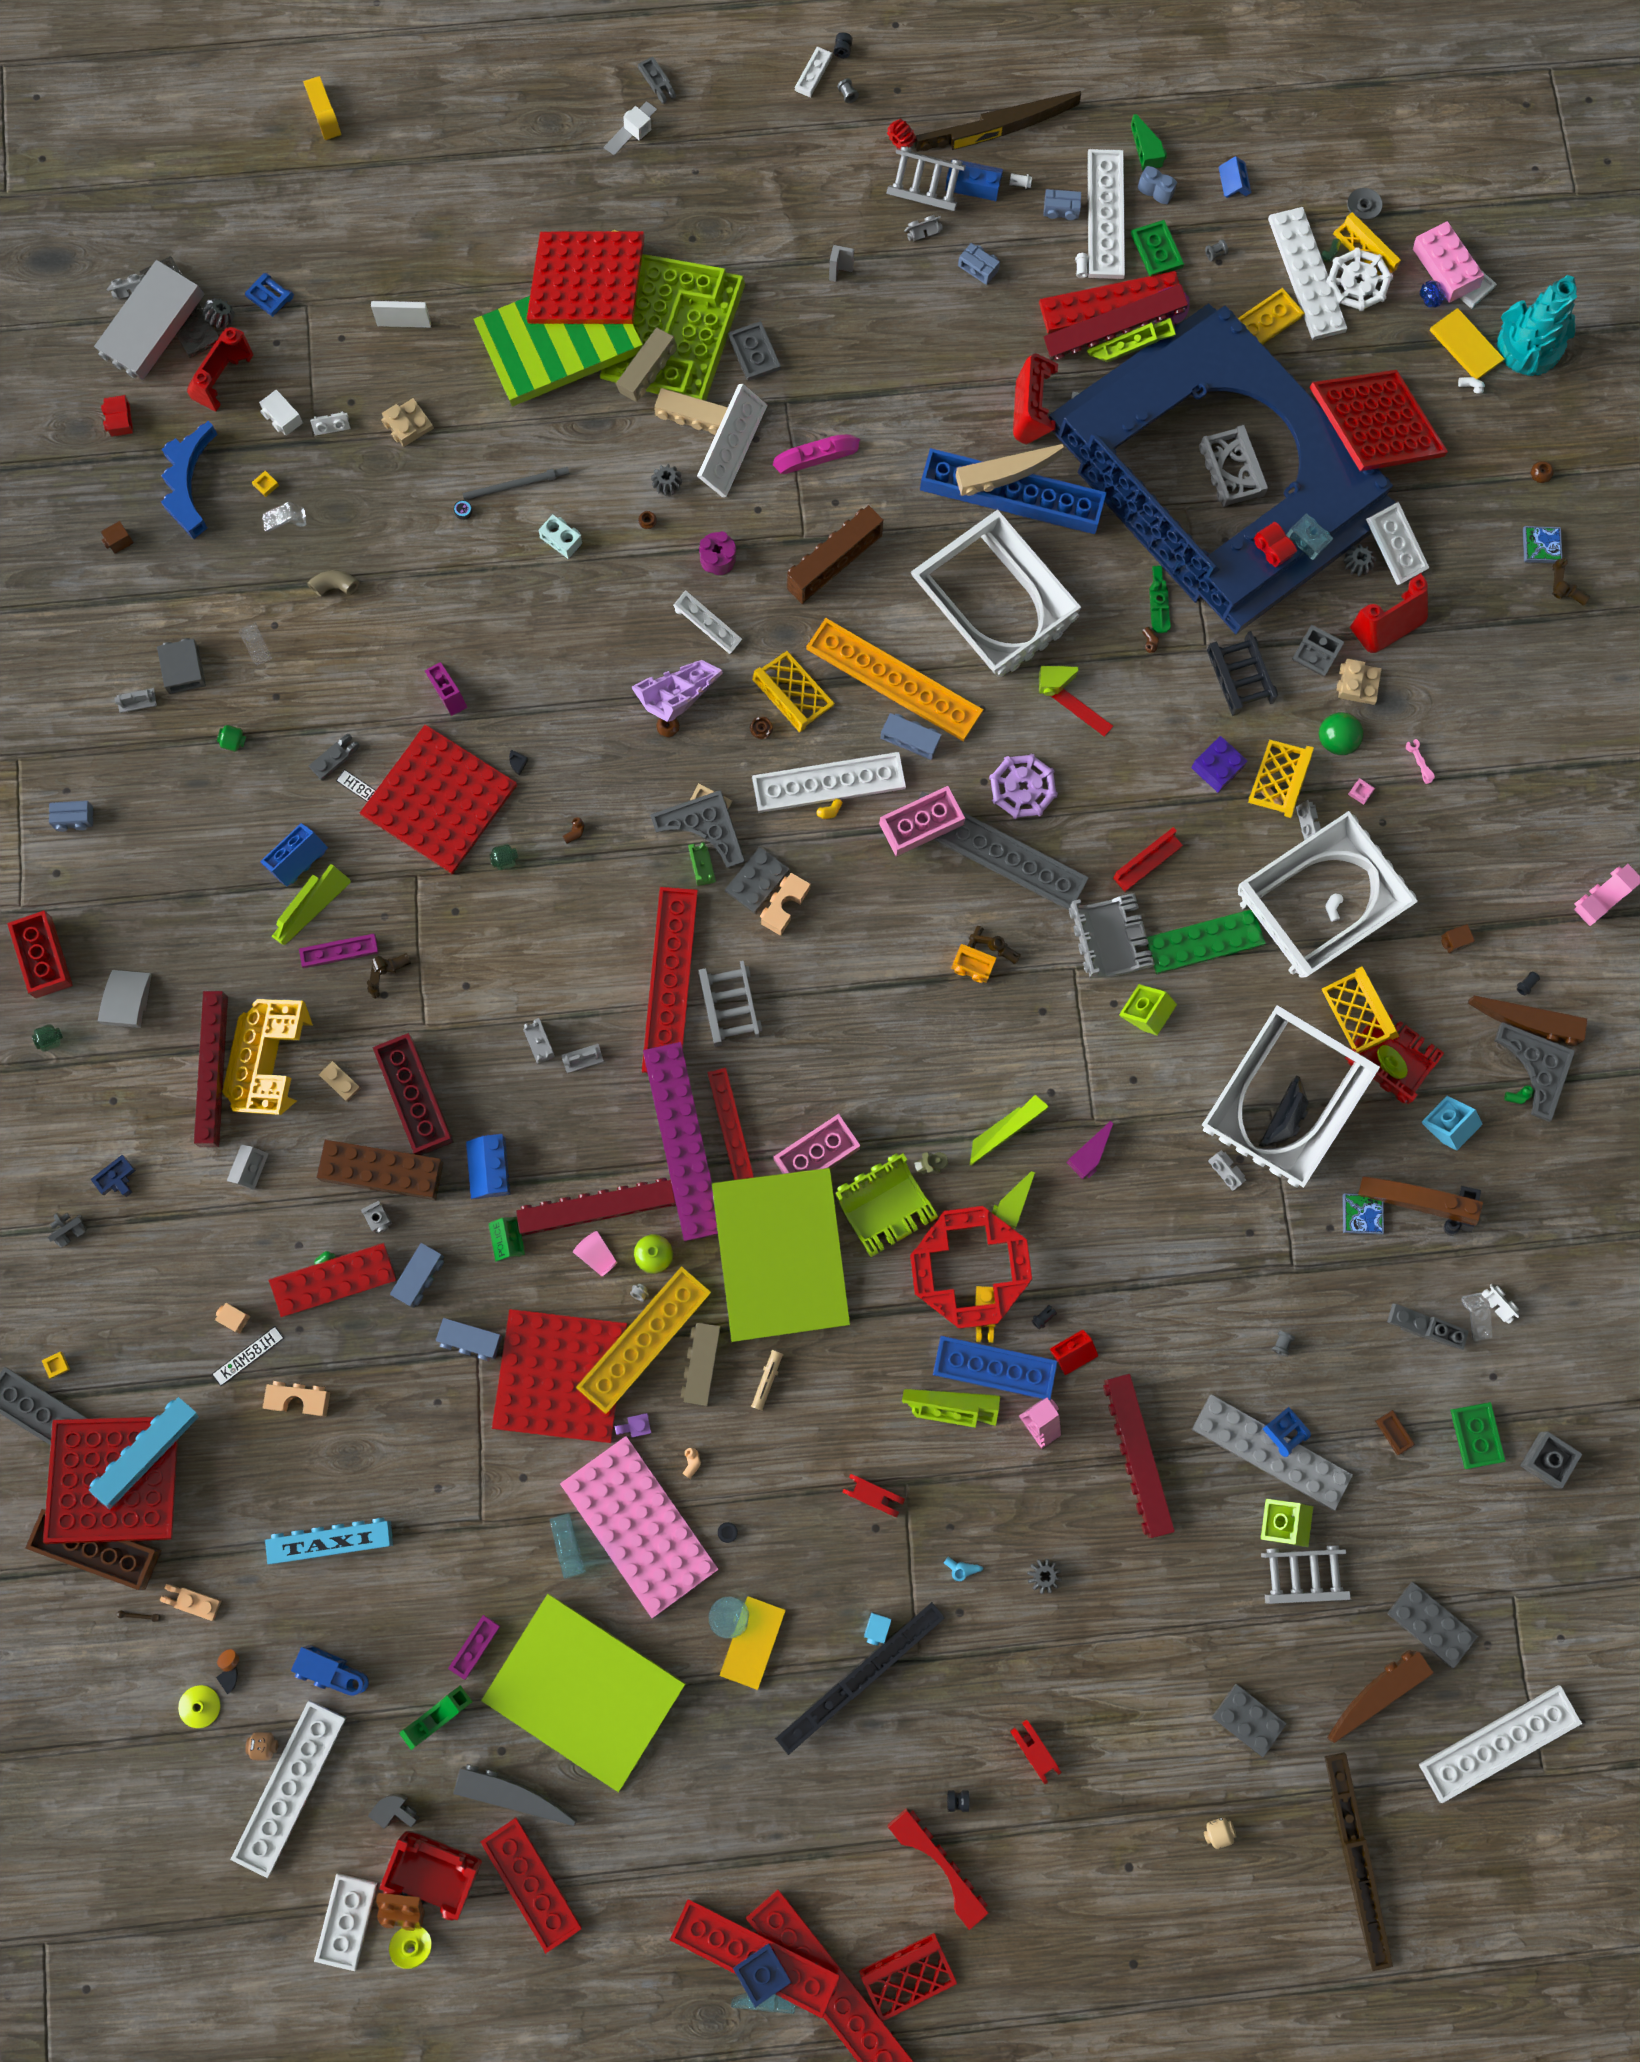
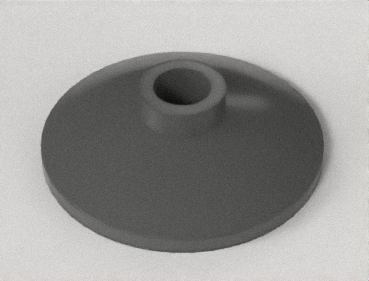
M1359 188L1350 194L1347 207L1350 213L1353 212L1359 219L1371 220L1381 212L1382 199L1372 189Z

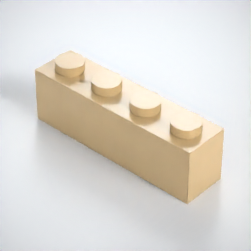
M661 388L654 406L655 416H658L660 419L672 420L680 425L686 424L697 430L703 429L716 435L728 407Z

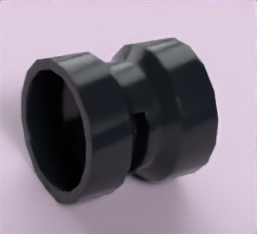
M841 32L836 35V44L833 51L836 57L845 59L850 56V47L853 41L850 34Z
M948 1790V1812H955L956 1810L969 1812V1790H962L961 1792Z

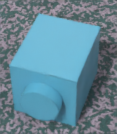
M871 1612L864 1637L868 1638L867 1642L879 1646V1643L884 1644L891 1619Z

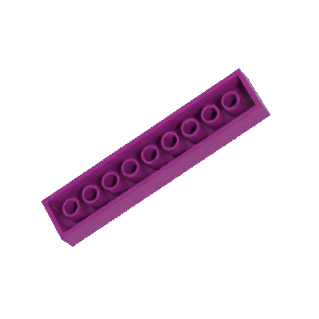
M681 1042L643 1050L684 1242L718 1235L712 1181Z

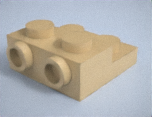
M414 398L401 406L395 404L382 412V423L386 429L390 428L392 430V437L396 442H400L403 447L434 429L432 423Z
M1347 659L1345 663H1341L1339 674H1342V677L1337 684L1338 698L1375 705L1382 668L1366 666L1365 662Z

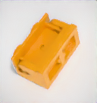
M961 944L951 969L958 975H968L976 982L987 983L996 957Z

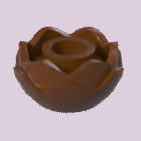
M1539 461L1533 465L1530 474L1533 480L1545 483L1551 480L1554 471L1550 463Z
M756 717L750 725V731L754 737L766 739L773 732V724L767 717Z
M659 718L656 724L658 733L664 737H672L680 729L677 718L668 722Z

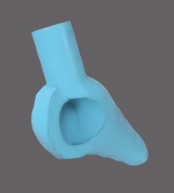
M949 1556L944 1561V1564L952 1569V1577L956 1581H963L967 1576L983 1570V1567L964 1562L956 1563Z

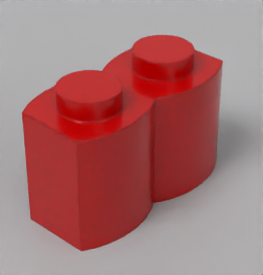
M126 395L104 398V404L101 405V409L106 419L103 421L105 431H108L111 437L132 434L131 409Z
M1276 522L1259 531L1254 537L1256 547L1265 553L1267 561L1275 567L1291 558L1297 552L1293 542L1285 535L1281 526Z

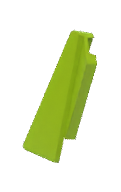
M1171 318L1155 325L1150 323L1088 349L1087 352L1090 357H1095L1108 363L1156 343L1158 340L1176 336L1175 327Z
M332 864L329 865L320 879L312 875L278 919L276 924L278 929L272 935V938L282 945H286L351 883V880Z
M1034 1095L1022 1108L1018 1107L975 1138L972 1143L970 1165H974L1029 1125L1034 1119L1047 1111L1048 1105Z
M904 1389L902 1402L903 1404L907 1403L912 1408V1413L917 1418L976 1427L977 1421L996 1426L1000 1396Z

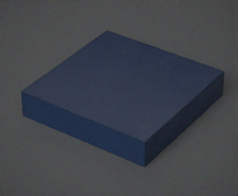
M769 1943L733 1968L755 2008L792 1983Z

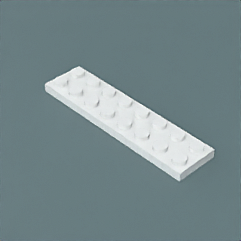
M1088 149V278L1124 279L1123 150Z
M1303 207L1271 214L1268 220L1298 303L1305 313L1304 319L1312 340L1345 333L1347 326L1335 293L1329 283L1326 282L1328 274Z
M899 752L752 776L758 813L906 789Z
M1557 1685L1421 1762L1419 1766L1439 1802L1444 1803L1582 1723L1562 1687Z
M311 1700L307 1702L230 1860L266 1878L270 1877L342 1729L346 1717Z

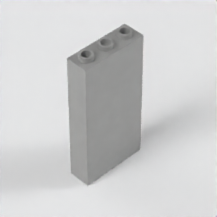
M156 260L94 347L99 351L98 355L106 361L109 359L113 361L112 364L118 369L124 368L126 373L132 378L138 377L144 380L205 295L198 285Z

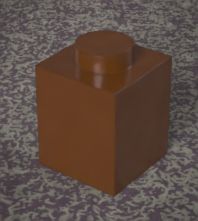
M120 521L101 531L104 537L102 539L103 544L107 550L111 548L114 554L134 543Z
M1468 924L1449 930L1441 936L1442 945L1447 949L1448 953L1469 947L1475 942Z

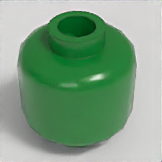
M230 725L220 728L217 742L221 748L234 752L238 751L240 747H244L246 736H243L241 728Z

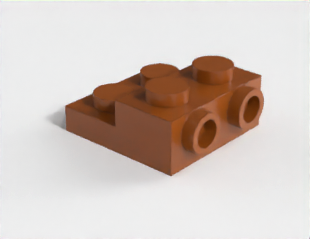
M378 1893L376 1899L379 1907L377 1918L383 1927L394 1928V1926H399L408 1931L422 1928L425 1910L419 1897Z

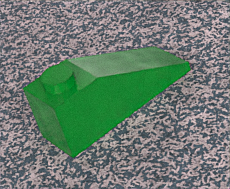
M1134 114L1131 129L1142 171L1147 166L1154 168L1163 167L1164 160L1167 158L1166 149H1163L1160 139L1137 114Z

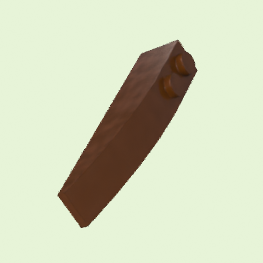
M1475 995L1468 1000L1469 1005L1485 1015L1536 1036L1547 1038L1546 1040L1551 1042L1563 1041L1566 1045L1577 1046V1044L1585 1040L1588 1018Z
M1365 1176L1362 1177L1358 1193L1362 1197L1474 1226L1479 1221L1483 1205L1482 1201L1443 1191Z
M1408 1650L1401 1655L1402 1659L1397 1663L1393 1661L1384 1667L1385 1671L1369 1683L1350 1703L1328 1735V1740L1333 1743L1337 1742L1432 1675L1434 1672L1421 1653Z

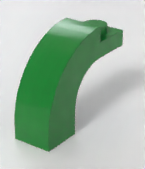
M460 1685L421 1717L404 1728L399 1734L410 1750H412L472 1703V1700Z

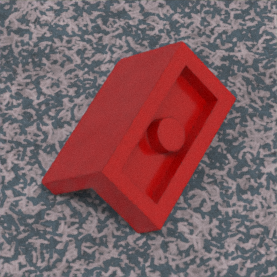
M1084 1329L1050 1348L1064 1375L1071 1373L1098 1357L1093 1340Z

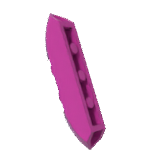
M841 434L797 446L776 456L773 466L780 474H788L849 456L858 451L860 439L850 434Z

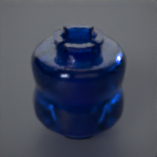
M1431 280L1425 282L1426 285H1422L1419 293L1424 300V304L1427 307L1434 308L1440 306L1439 303L1442 304L1446 296L1445 291L1441 288V284L1438 281Z

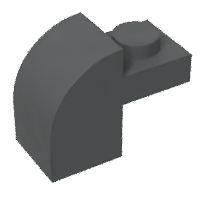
M402 1794L386 1796L375 1805L368 1817L384 1829L395 1816L410 1827L415 1825L420 1818L416 1815L417 1811L409 1805L404 1806L408 1797Z

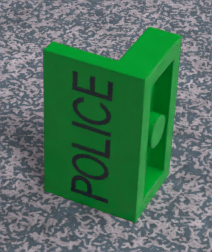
M505 1217L488 1223L495 1262L525 1255L517 1217Z

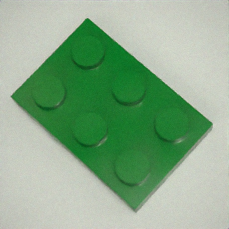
M1165 220L1131 231V236L1149 276L1183 268V260Z
M1491 1402L1450 1410L1464 1469L1506 1462Z

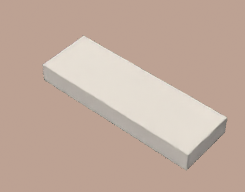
M820 47L815 49L795 86L796 92L811 98L833 57V53Z

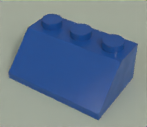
M962 161V165H965L966 169L964 171L959 170L954 193L996 201L1003 169ZM949 167L945 191H947L948 184L952 172L951 167Z
M300 823L260 862L287 887L293 884L302 872L307 871L316 859L322 857L328 847L312 830Z
M487 1135L467 1141L471 1200L510 1195L504 1135Z

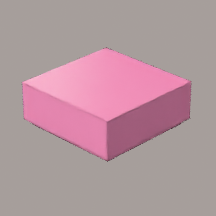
M1359 778L1348 795L1364 805L1375 788Z

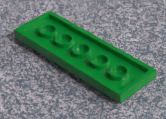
M1251 909L1145 938L1148 939L1149 944H1147V947L1152 954L1150 957H1153L1156 975L1261 947L1266 944L1258 919Z

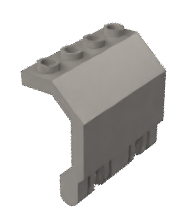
M1135 893L1091 905H1080V899L1072 902L1069 914L1071 919L1074 918L1075 921L1074 933L1076 937L1079 936V951L1081 955L1084 954V970L1086 973H1089L1090 978L1105 979L1150 968L1155 965L1153 957H1150L1152 955L1150 950L1136 953L1135 950L1137 947L1149 944L1148 939H1145L1147 936L1143 921H1140L1142 920L1141 915L1126 917L1125 912L1134 911L1139 908L1136 903Z

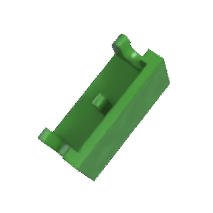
M702 842L697 847L694 844L688 845L697 886L716 882L708 847L705 843Z

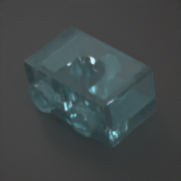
M1307 513L1286 535L1312 560L1333 540L1329 532L1317 524L1316 520Z

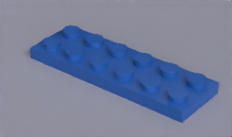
M940 1336L933 1376L1039 1399L1048 1398L1050 1400L1057 1361Z

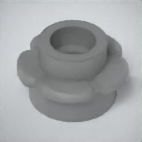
M644 1285L632 1286L630 1294L633 1298L643 1302L646 1297H649L648 1289Z

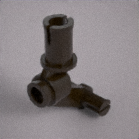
M1565 558L1556 560L1552 565L1554 570L1552 595L1558 599L1571 597L1582 606L1585 605L1591 596L1577 588L1578 585H1569L1563 581L1565 566L1568 564V561Z
M976 926L974 933L969 937L968 947L974 949L978 943L988 944L991 951H998L997 955L999 957L1002 956L1013 964L1018 962L1021 954L1008 947V944L1005 943L1002 937L981 936L984 928Z
M407 953L392 960L384 959L382 956H377L372 960L367 990L374 999H376V995L377 997L380 996V975H384L387 972L396 973V970L411 964Z

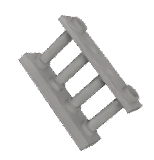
M901 146V149H896V154H900L901 159L896 181L893 185L888 186L886 194L955 211L958 202L954 201L953 194L959 170L964 171L966 169V166L962 165L963 162L955 159L950 162L911 152L912 148ZM908 157L918 159L913 185L910 187V190L904 189L902 185ZM925 161L935 163L929 192L927 191V194L920 193L919 189ZM943 165L951 167L952 172L946 196L939 198L937 197L936 190Z
M740 961L741 969L714 975H711V973L707 974L706 968L699 970L714 1047L722 1046L721 1040L725 1039V1037L754 1031L756 1038H760L759 1032H762L760 1020L756 1021L747 977L751 976L749 966H745L744 961ZM743 977L745 986L743 988L719 993L711 992L710 985H713V982ZM747 995L748 1006L724 1011L715 1010L714 1003H717L718 1000ZM747 1013L751 1014L753 1024L724 1030L718 1027V1021H721L723 1018Z
M1339 1545L1327 1546V1550L1279 1552V1548L1267 1549V1553H1261V1557H1269L1272 1590H1270L1271 1594L1265 1595V1603L1351 1600L1350 1591H1343V1587H1341L1338 1554H1346V1549H1339ZM1309 1555L1312 1588L1311 1592L1303 1593V1589L1300 1588L1298 1556ZM1318 1555L1330 1556L1332 1587L1331 1591L1323 1592V1588L1320 1585ZM1289 1556L1292 1589H1290L1291 1593L1283 1594V1590H1280L1278 1557Z

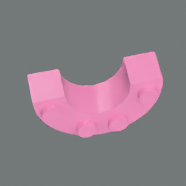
M1629 864L1623 868L1617 867L1610 873L1613 877L1602 886L1597 884L1589 891L1591 893L1590 896L1585 894L1575 903L1577 907L1574 910L1589 926L1640 884V876Z

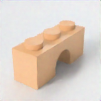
M792 873L788 877L785 876L780 884V891L773 894L770 900L772 902L769 908L765 907L760 915L762 918L761 925L780 936L791 921V915L782 909V905L787 901H795L801 905L810 890V883Z
M276 1381L273 1382V1385L267 1384L263 1409L287 1412L289 1402L293 1398L299 1397L304 1404L303 1414L327 1416L330 1392L325 1391V1387L313 1386V1390L305 1389V1385L293 1384V1387H285L286 1383Z

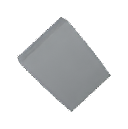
M112 970L103 994L98 1022L102 1025L141 1028L143 1011H146L151 973Z

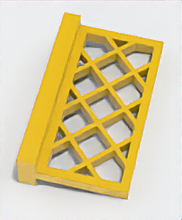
M788 651L775 658L763 668L759 667L754 671L752 680L799 733L809 723L828 711L835 704ZM786 658L791 663V667L780 666V661ZM769 669L777 670V677L769 676L766 671ZM779 672H790V679L779 678ZM792 673H800L803 676L802 681L793 680ZM779 682L789 683V691L781 690L778 687ZM791 685H802V691H791ZM804 686H812L815 690L814 694L804 693ZM790 696L801 697V703H793L790 700ZM803 697L814 698L813 705L803 704ZM816 699L824 700L827 705L824 707L816 706ZM802 709L813 710V715L806 718L802 713Z
M1269 740L1248 803L1284 812V816L1292 818L1314 747L1306 746V749ZM1271 747L1279 748L1281 753L1273 755L1270 751ZM1294 752L1300 754L1297 759L1291 760L1288 754ZM1284 756L1288 763L1280 766L1276 759ZM1273 761L1276 768L1268 770L1265 764ZM1291 766L1294 773L1286 775L1283 769ZM1279 771L1283 778L1275 781L1271 774ZM1268 776L1271 783L1263 786L1260 779ZM1286 781L1289 788L1281 790L1278 784ZM1274 786L1278 793L1270 796L1266 789ZM1261 791L1266 796L1262 800L1254 798L1255 794ZM1281 796L1284 801L1283 806L1275 804L1272 799Z
M1363 966L1355 969L1356 972L1322 988L1352 1049L1357 1050V1054L1390 1038L1393 1040L1399 1037ZM1353 979H1356L1358 983L1355 991L1346 988L1347 983ZM1333 989L1341 990L1338 999L1331 998L1328 992ZM1344 991L1354 994L1351 1003L1341 1000ZM1357 995L1366 998L1364 1007L1354 1004ZM1339 1004L1349 1006L1346 1015L1337 1012ZM1353 1007L1362 1010L1359 1019L1350 1017ZM1366 1011L1374 1013L1375 1017L1372 1023L1363 1021ZM1348 1020L1358 1022L1355 1032L1346 1029ZM1361 1023L1371 1026L1368 1035L1358 1033ZM1374 1027L1382 1029L1385 1034L1379 1038L1371 1037ZM1356 1036L1366 1038L1365 1044L1359 1048H1356L1354 1044Z

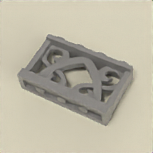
M1244 425L1238 426L1233 430L1202 438L1199 449L1201 454H1204L1206 468L1210 470L1212 475L1211 482L1213 486H1216L1217 498L1219 502H1222L1223 507L1265 496L1268 487ZM1235 438L1229 445L1225 442V440ZM1214 443H1219L1225 449L1223 450L1221 447L1216 446L1215 448L1218 450V452L1214 453L1211 448V445ZM1240 451L1241 456H1236V452ZM1228 455L1235 461L1244 462L1245 464L1240 469L1238 477L1222 469ZM1243 472H1248L1249 477L1244 475V479H1242ZM1230 486L1232 491H1234L1236 486H1239V492L1231 495L1226 487ZM1243 487L1254 488L1253 490L1243 492Z

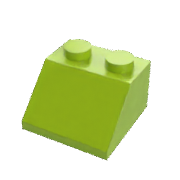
M1138 984L1119 1016L1142 1031L1158 1036L1177 1004L1167 992Z
M1266 1499L1261 1539L1309 1547L1313 1506Z

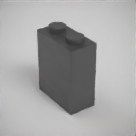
M185 638L174 643L166 642L157 646L163 683L169 694L206 686L199 646L194 638Z

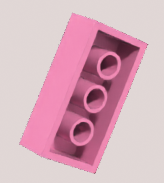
M1448 221L1416 237L1413 250L1449 303L1480 288L1484 274Z
M946 786L880 817L879 824L895 856H899L963 826L965 817L951 790Z
M837 1114L775 1155L774 1161L783 1174L824 1168L831 1169L860 1150V1144L841 1116Z

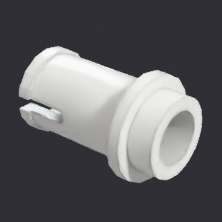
M1011 173L1010 185L1022 186L1025 189L1027 187L1031 188L1032 177L1029 174L1023 176Z
M1079 253L1075 258L1077 263L1076 276L1078 278H1085L1088 276L1087 263L1089 262V257L1086 253Z

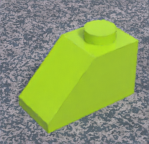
M1041 666L1039 672V694L1046 696L1058 694L1076 678L1078 667Z

